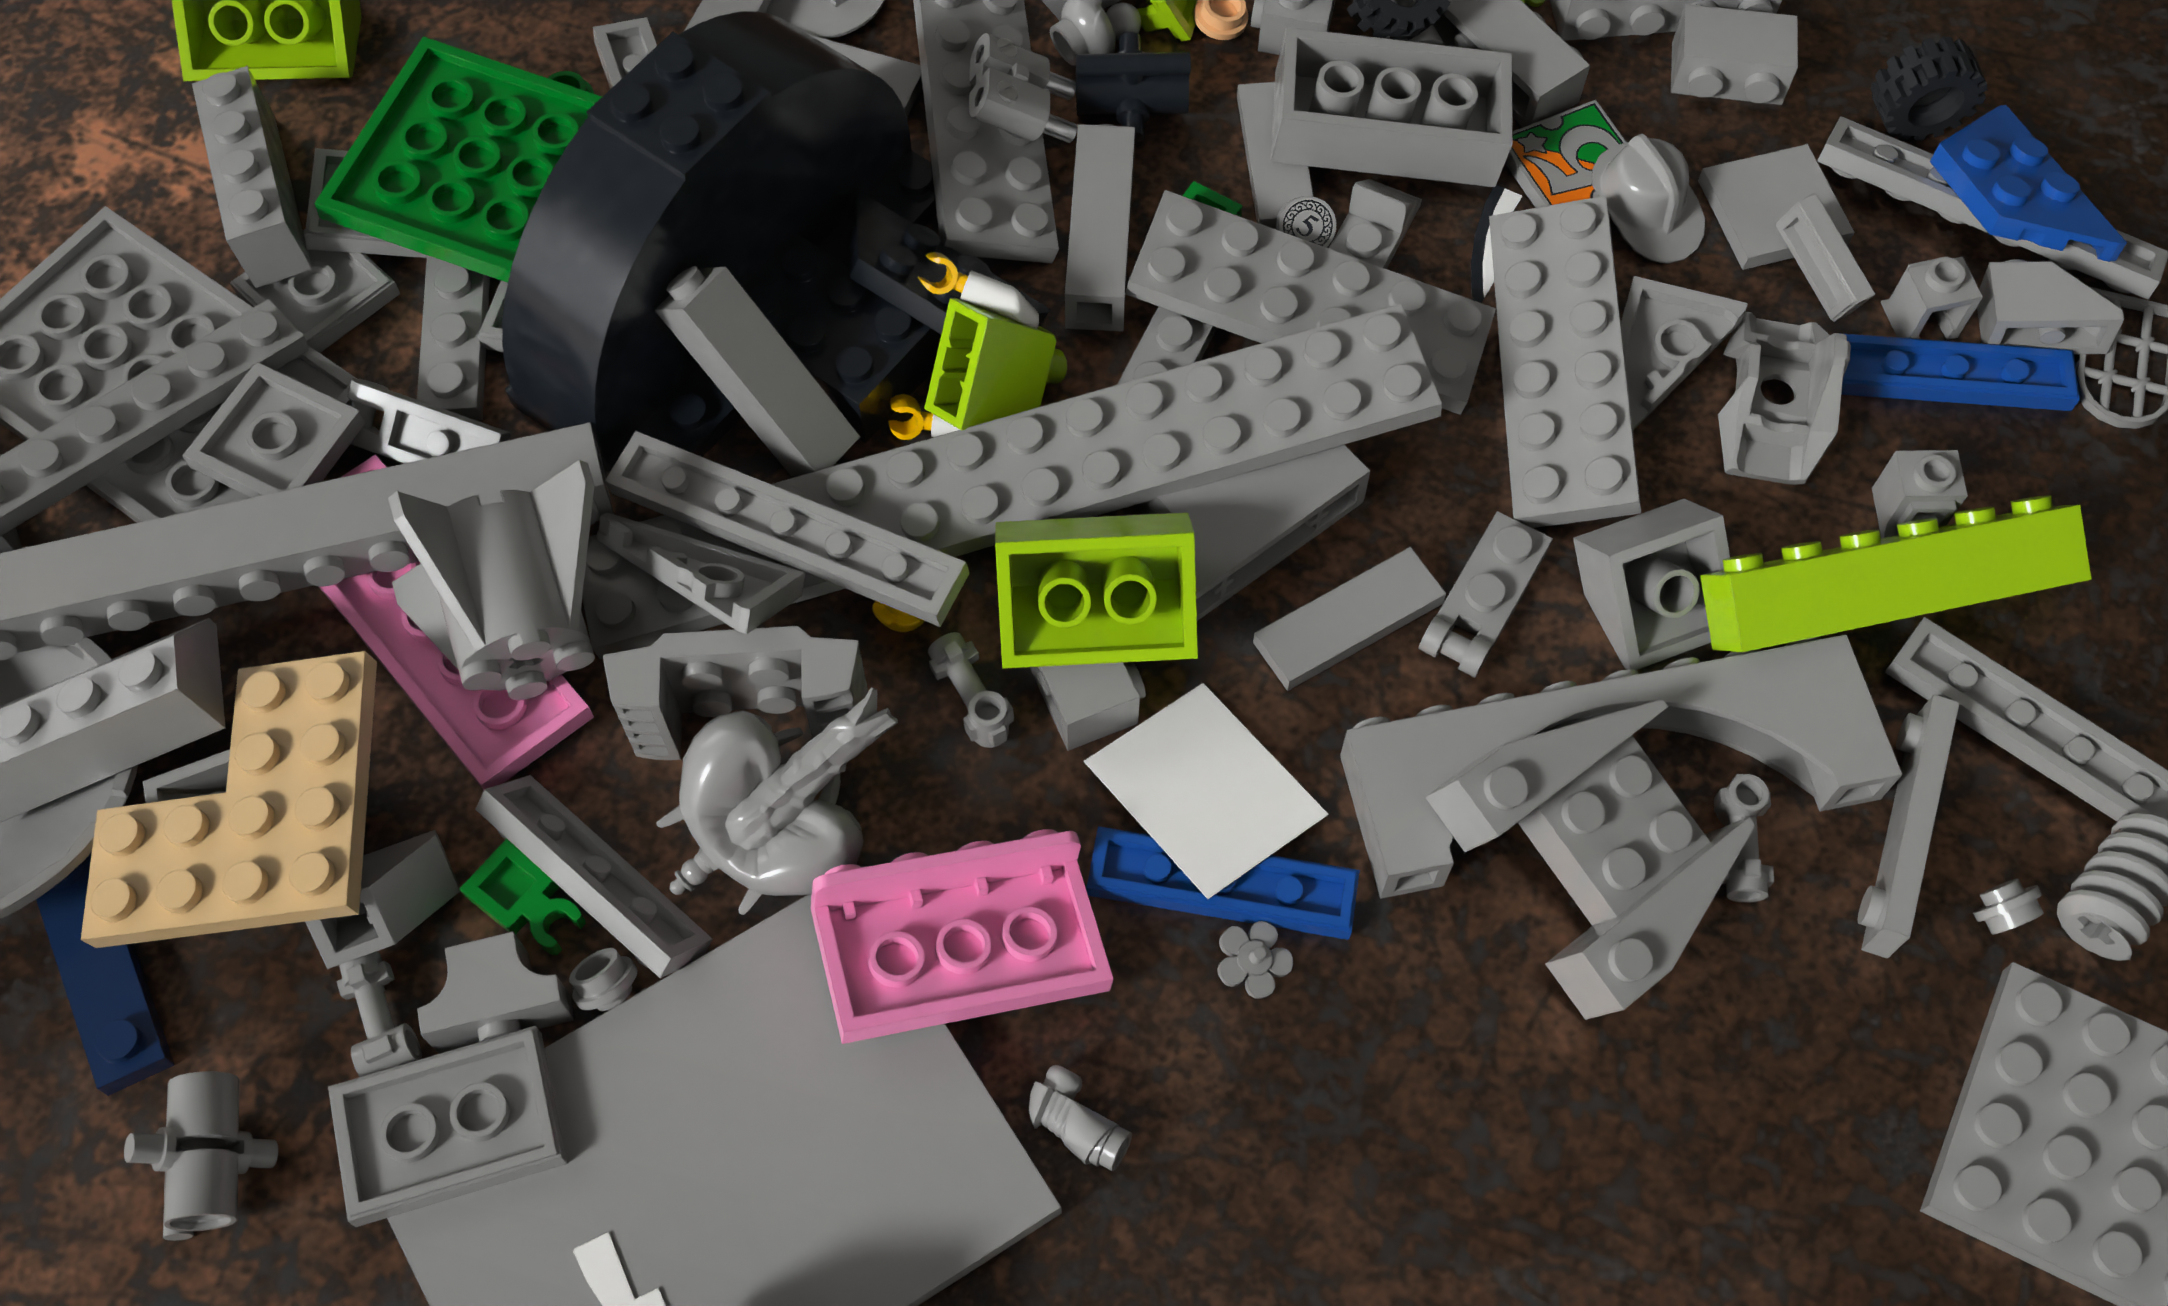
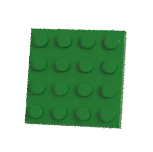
M423 36L314 204L319 218L508 283L522 233L549 175L570 141L588 118L586 112L602 96Z

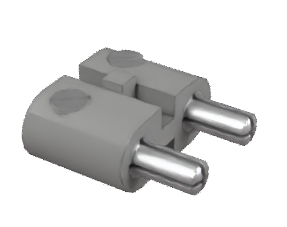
M988 33L983 34L977 41L970 59L969 83L975 85V87L969 93V115L974 119L1031 141H1036L1042 133H1045L1065 142H1072L1077 133V125L1050 114V93L1070 100L1076 92V82L1051 72L1047 57L1015 45L1009 39L998 38Z

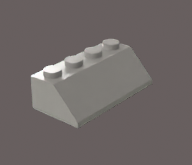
M208 618L0 706V822L224 729L225 717L217 625Z

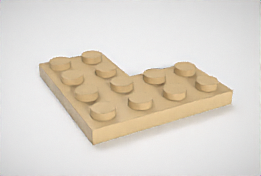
M366 651L238 669L226 792L97 810L81 940L95 948L359 915L377 662Z

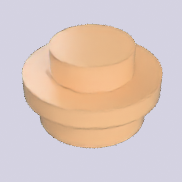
M1198 0L1193 14L1197 27L1207 36L1217 40H1231L1240 36L1248 22V10L1245 0Z

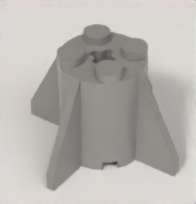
M581 460L576 461L530 492L501 490L503 502L489 503L481 506L479 496L474 495L463 498L449 506H444L399 491L388 497L394 522L420 562L419 565L392 582L397 604L459 670L464 689L507 690L510 699H529L546 691V681L567 671L584 668L594 661V652L581 611L594 482L588 463Z

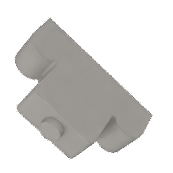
M1340 445L1199 487L1158 496L1157 499L1136 504L1135 506L1143 515L1189 513L1195 537L1196 609L1198 621L1364 503L1370 470L1345 445Z

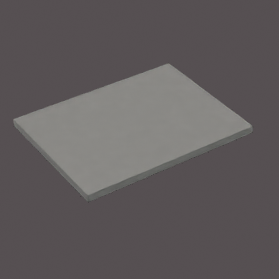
M812 894L545 1047L567 1164L387 1219L429 1306H602L587 1283L573 1250L607 1232L611 1236L635 1299L659 1288L666 1306H918L1062 1214V1210L1055 1196L945 1024L842 1044L811 913Z

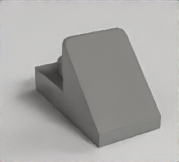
M1372 179L1356 182L1352 189L1349 212L1329 249L1387 269L1417 214L1422 199Z

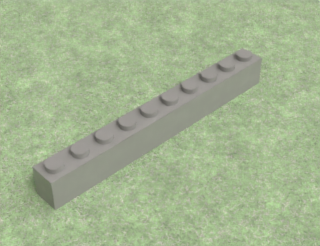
M591 423L0 553V661L9 659L19 652L50 645L68 646L81 641L85 637L116 630L134 631L147 626L151 622L181 615H204L211 612L214 608L247 600L265 601L276 597L279 593L313 585L320 587L331 586L341 582L344 578L374 571L392 572L400 570L407 564L418 562L419 560L393 519L388 497L397 491L444 506H449L463 498L478 495L482 506L489 503L503 502L501 490L530 492L576 461L581 460L588 463L594 482L590 525L600 520L601 515L605 513L614 514L609 489L604 482L606 475Z

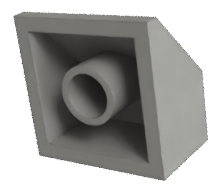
M1681 499L1573 538L1584 596L1625 669L1638 670L1711 643L1700 575L1723 571L1722 560L1730 557L1723 515L1689 500Z

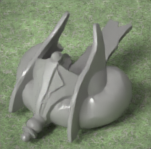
M871 687L865 698L847 714L829 723L820 734L808 741L800 750L793 753L787 763L780 765L781 753L779 747L801 737L804 734L801 728H789L773 733L771 725L761 716L743 710L719 715L706 723L694 736L683 758L679 790L680 804L656 822L658 827L663 828L685 820L690 833L700 846L694 858L687 860L682 865L681 871L677 870L674 872L677 879L670 883L669 888L671 892L675 895L682 894L685 889L692 892L695 889V885L703 883L709 874L717 869H721L735 881L748 888L738 908L739 914L744 915L762 894L772 896L812 894V883L815 878L840 865H856L864 843L862 829L850 811L835 804L841 783L840 773L846 770L847 762L857 757L898 723L897 718L891 715L889 708L877 712V689ZM822 790L819 799L814 801L815 796Z

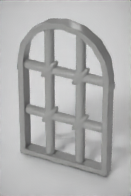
M2090 287L2120 309L2124 307L2143 312L2141 338L2121 334L2122 330L2119 329L2108 353L2105 354L2103 371L2085 367L2086 354H2076L2075 367L2080 402L2098 420L2115 427L2137 429L2151 425L2168 410V357L2165 385L2150 382L2151 378L2147 377L2149 351L2168 355V345L2154 342L2155 338L2151 337L2153 314L2168 318V305ZM2117 343L2136 347L2135 351L2139 352L2136 378L2117 374L2118 370L2114 369ZM2085 376L2099 379L2098 384H2102L2100 403L2093 399L2087 389ZM2112 383L2132 387L2131 392H2135L2132 417L2121 416L2109 411ZM2145 391L2164 395L2160 408L2153 414L2143 416Z

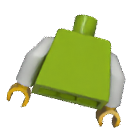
M928 253L926 257L929 260L946 265L947 271L944 279L936 283L929 282L925 278L918 276L923 286L933 294L941 295L951 290L962 294L960 299H949L924 407L929 412L921 411L917 400L910 395L901 394L894 396L890 400L891 409L899 413H912L913 416L904 422L889 420L891 432L902 440H911L917 437L922 430L931 431V437H937L1040 407L1046 384L1060 383L1067 373V360L1061 350L1055 349L1057 341L1054 333L1038 326V312L1013 286L972 270L969 276L957 272L953 262L942 253Z

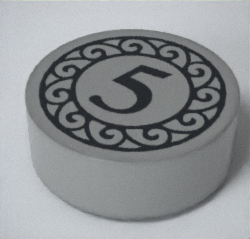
M1301 196L1290 200L1282 207L1277 216L1276 230L1327 248L1335 236L1336 218L1333 210L1325 201L1317 197Z

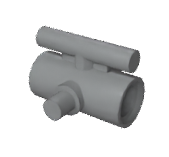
M202 1071L178 1075L170 1079L167 1091L166 1127L159 1128L156 1134L130 1133L126 1139L124 1146V1159L126 1163L151 1164L154 1171L165 1172L163 1239L186 1240L194 1236V1231L218 1229L234 1224L238 1220V1174H245L249 1167L273 1168L277 1161L278 1144L276 1140L253 1139L249 1131H239L240 1079L236 1075L218 1071Z

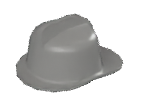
M1642 133L1633 137L1630 142L1611 146L1599 155L1592 169V186L1598 197H1607L1609 215L1623 239L1635 253L1649 261L1669 264L1686 259L1698 249L1704 236L1705 216L1699 200L1689 185V166L1683 154L1673 144L1661 139L1647 138Z

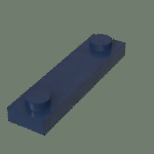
M91 852L65 879L37 898L36 901L96 1087L109 1096L174 1066L175 1063L134 943L95 948L81 940Z

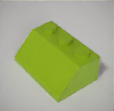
M172 0L183 81H201L208 79L214 74L226 73L248 66L255 80L353 77L362 18L360 0Z
M1188 512L996 522L995 550L1002 669L1198 659L1195 537Z

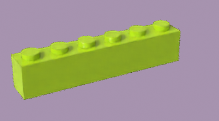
M2051 495L2030 497L2011 501V513L1996 515L1995 507L1955 512L1956 524L1938 527L1937 518L1897 524L1899 535L1882 539L1879 530L1844 534L1839 536L1841 547L1822 550L1821 541L1789 545L1781 548L1783 558L1763 562L1762 553L1725 558L1722 560L1723 571L1700 575L1712 650L1746 652L2092 580L2081 506H2053Z

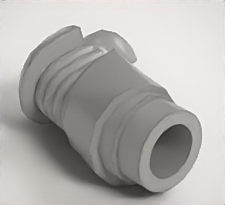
M1051 1066L1047 1071L1044 1083L1041 1084L1035 1081L1030 1093L1029 1114L1034 1129L1042 1125L1048 1128L1050 1132H1054L1055 1136L1060 1137L1064 1145L1085 1165L1092 1163L1095 1166L1101 1165L1111 1171H1115L1128 1150L1132 1133L1074 1101L1076 1094L1082 1088L1081 1077L1062 1066Z

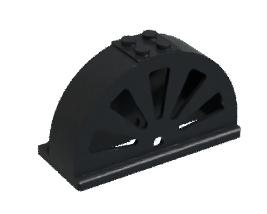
M740 11L720 15L701 22L680 34L672 31L586 112L588 118L564 150L532 209L511 267L503 311L502 347L505 368L510 381L505 391L510 403L548 431L590 422L601 453L604 470L608 473L612 470L635 431L703 457L742 416L656 313L655 309L670 295L666 290L669 283L684 270L692 266H697L698 268L726 267L860 436L859 439L866 443L895 412L891 409V398L901 394L911 395L933 371L939 346L935 330L849 278V261L852 257V253L849 250V235L854 226V220L848 219V212L856 194L861 191L912 224L925 226L937 214L931 162L912 151L907 117L902 103L892 87L882 78L790 22L776 15L764 12Z

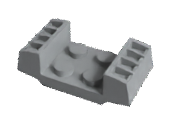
M798 626L755 628L748 634L738 632L735 629L664 633L651 646L603 655L610 699L636 757L654 760H681L682 713L694 712L703 717H718L719 715L728 714L732 710L760 709L766 713L781 714L794 710L796 706H804L812 738H814L829 723L847 714L868 693L858 640L811 637Z

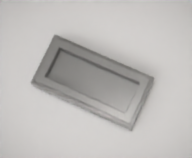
M1816 193L1798 201L1776 222L1778 231L1833 322L1851 314L1875 295V292Z

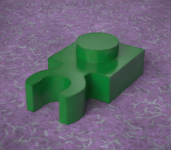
M507 839L459 888L468 900L508 932L517 934L528 922L531 933L539 946L552 955H558L563 950L558 942L548 934L549 927L554 921L562 918L568 919L580 929L586 924L583 915L574 903L562 898L549 899L558 890L559 886Z

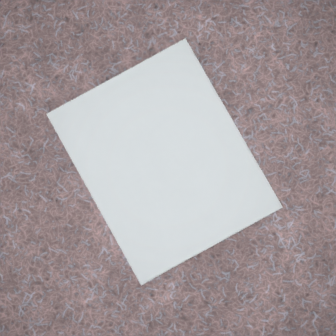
M1204 683L1083 761L1207 899L1329 815Z

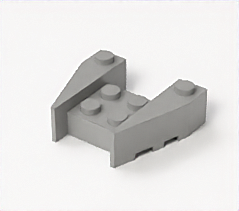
M1663 699L1508 742L1473 761L1425 797L1464 852L1501 836L1518 823L1592 926L1545 963V965L1585 1020L1626 1009L1672 971L1755 827L1754 822L1748 817L1705 835L1632 735L1668 708Z

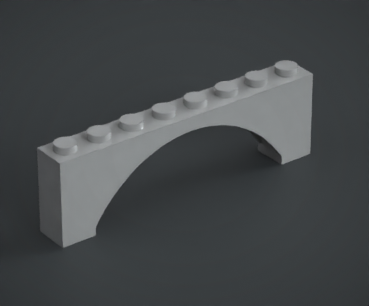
M1847 635L1826 639L1818 636L1790 642L1784 647L1763 651L1756 649L1746 652H1730L1724 658L1700 662L1698 658L1694 657L1683 658L1668 664L1663 670L1639 674L1637 670L1626 669L1614 672L1600 682L1579 686L1573 681H1563L1544 688L1540 693L1515 698V695L1512 693H1499L1483 699L1475 706L1453 710L1450 705H1437L1422 710L1416 717L1390 721L1387 717L1369 718L1356 724L1353 729L1346 731L1340 754L1380 899L1445 885L1454 864L1449 848L1454 837L1425 797L1466 766L1508 742L1660 699L1665 701L1668 708L1642 728L1691 734L1721 743L1747 754L1783 774L1812 795L1819 812L1881 800L1901 777L1902 772Z

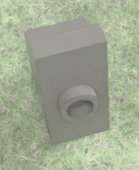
M514 932L445 948L448 970L445 986L433 1001L417 1008L420 1034L438 1054L533 1026L542 1029L574 1021L571 996L556 974L540 975L532 972L529 953Z

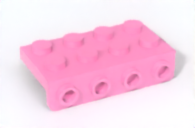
M1043 829L1032 832L1023 839L993 844L989 841H975L953 852L930 856L921 852L908 853L897 857L891 863L860 867L855 864L840 865L815 878L812 883L811 913L842 1044L1110 991L1114 979L1077 861L1081 848L1077 833L1074 831L1058 833L1052 829Z

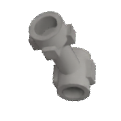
M958 632L948 633L938 638L928 649V654L932 659L929 661L930 669L937 680L949 676L968 708L969 714L963 718L965 731L970 740L986 748L997 747L1006 742L1009 735V724L1014 721L1013 708L1006 697L1003 698L994 691H987L972 666L973 663L979 660V653L972 641L966 643Z
M1736 774L1729 786L1721 788L1714 797V812H1716L1719 821L1723 825L1727 826L1748 817L1755 824L1753 831L1722 883L1726 884L1727 898L1737 902H1756L1766 899L1769 896L1768 887L1774 883L1773 866L1762 865L1761 860H1759L1757 817L1763 816L1771 807L1770 792L1763 780L1751 774Z
M373 952L340 964L339 968L342 979L336 981L340 996L346 1000L356 998L367 1036L366 1040L351 1047L352 1061L359 1077L422 1059L421 1047L413 1029L407 1023L397 1027L393 1025L384 994V985L395 980L391 965L386 961H382L379 952Z

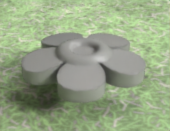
M1265 921L1256 922L1249 929L1248 935L1242 928L1231 926L1220 936L1219 947L1223 953L1230 956L1223 959L1217 968L1218 975L1225 985L1234 987L1245 979V990L1248 995L1261 999L1273 993L1275 989L1273 977H1285L1291 972L1293 967L1292 954L1285 948L1270 950L1278 938L1277 930L1273 925Z

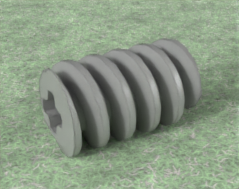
M2133 813L2122 816L2113 825L2111 834L2098 846V853L2086 863L2084 872L2072 883L2071 892H2068L2058 903L2057 916L2059 922L2073 941L2101 957L2122 961L2130 960L2132 955L2130 945H2141L2150 937L2149 926H2154L2161 921L2164 912L2162 906H2168V820L2152 814Z

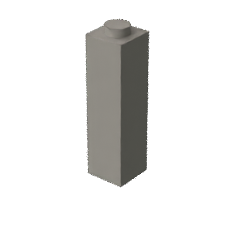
M1078 124L1065 285V329L1123 331L1135 127L1114 126L1111 124Z
M692 266L678 274L669 283L666 290L670 295L655 309L656 313L790 476L798 477L833 467L860 436L726 267L698 268L697 266Z

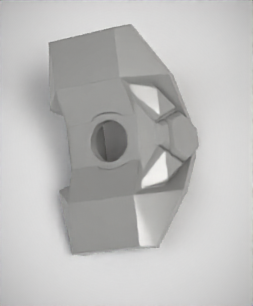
M1745 311L1741 323L1733 330L1723 354L1736 358L1737 365L1735 393L1718 413L1725 473L1789 485L1806 483L1838 433L1842 382L1850 361L1851 345L1847 341L1845 334L1833 333L1829 335L1816 322L1795 325L1759 319L1752 312ZM1770 379L1781 380L1792 388L1794 400L1788 404H1774L1763 396L1761 384Z

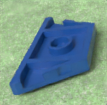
M1999 105L1940 142L1930 160V163L1990 235L2016 241L2027 240L2039 246L2063 251L2069 240L2091 244L2096 250L2097 259L2107 262L2116 261L2127 244L2124 238L2081 191L2079 183L2060 167L2048 153L2046 145L2031 134L2007 105Z

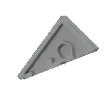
M1634 276L1621 320L1633 430L1741 323L1747 307L1746 302Z
M605 513L600 516L597 541L738 632L748 634L802 596L805 572L614 514Z

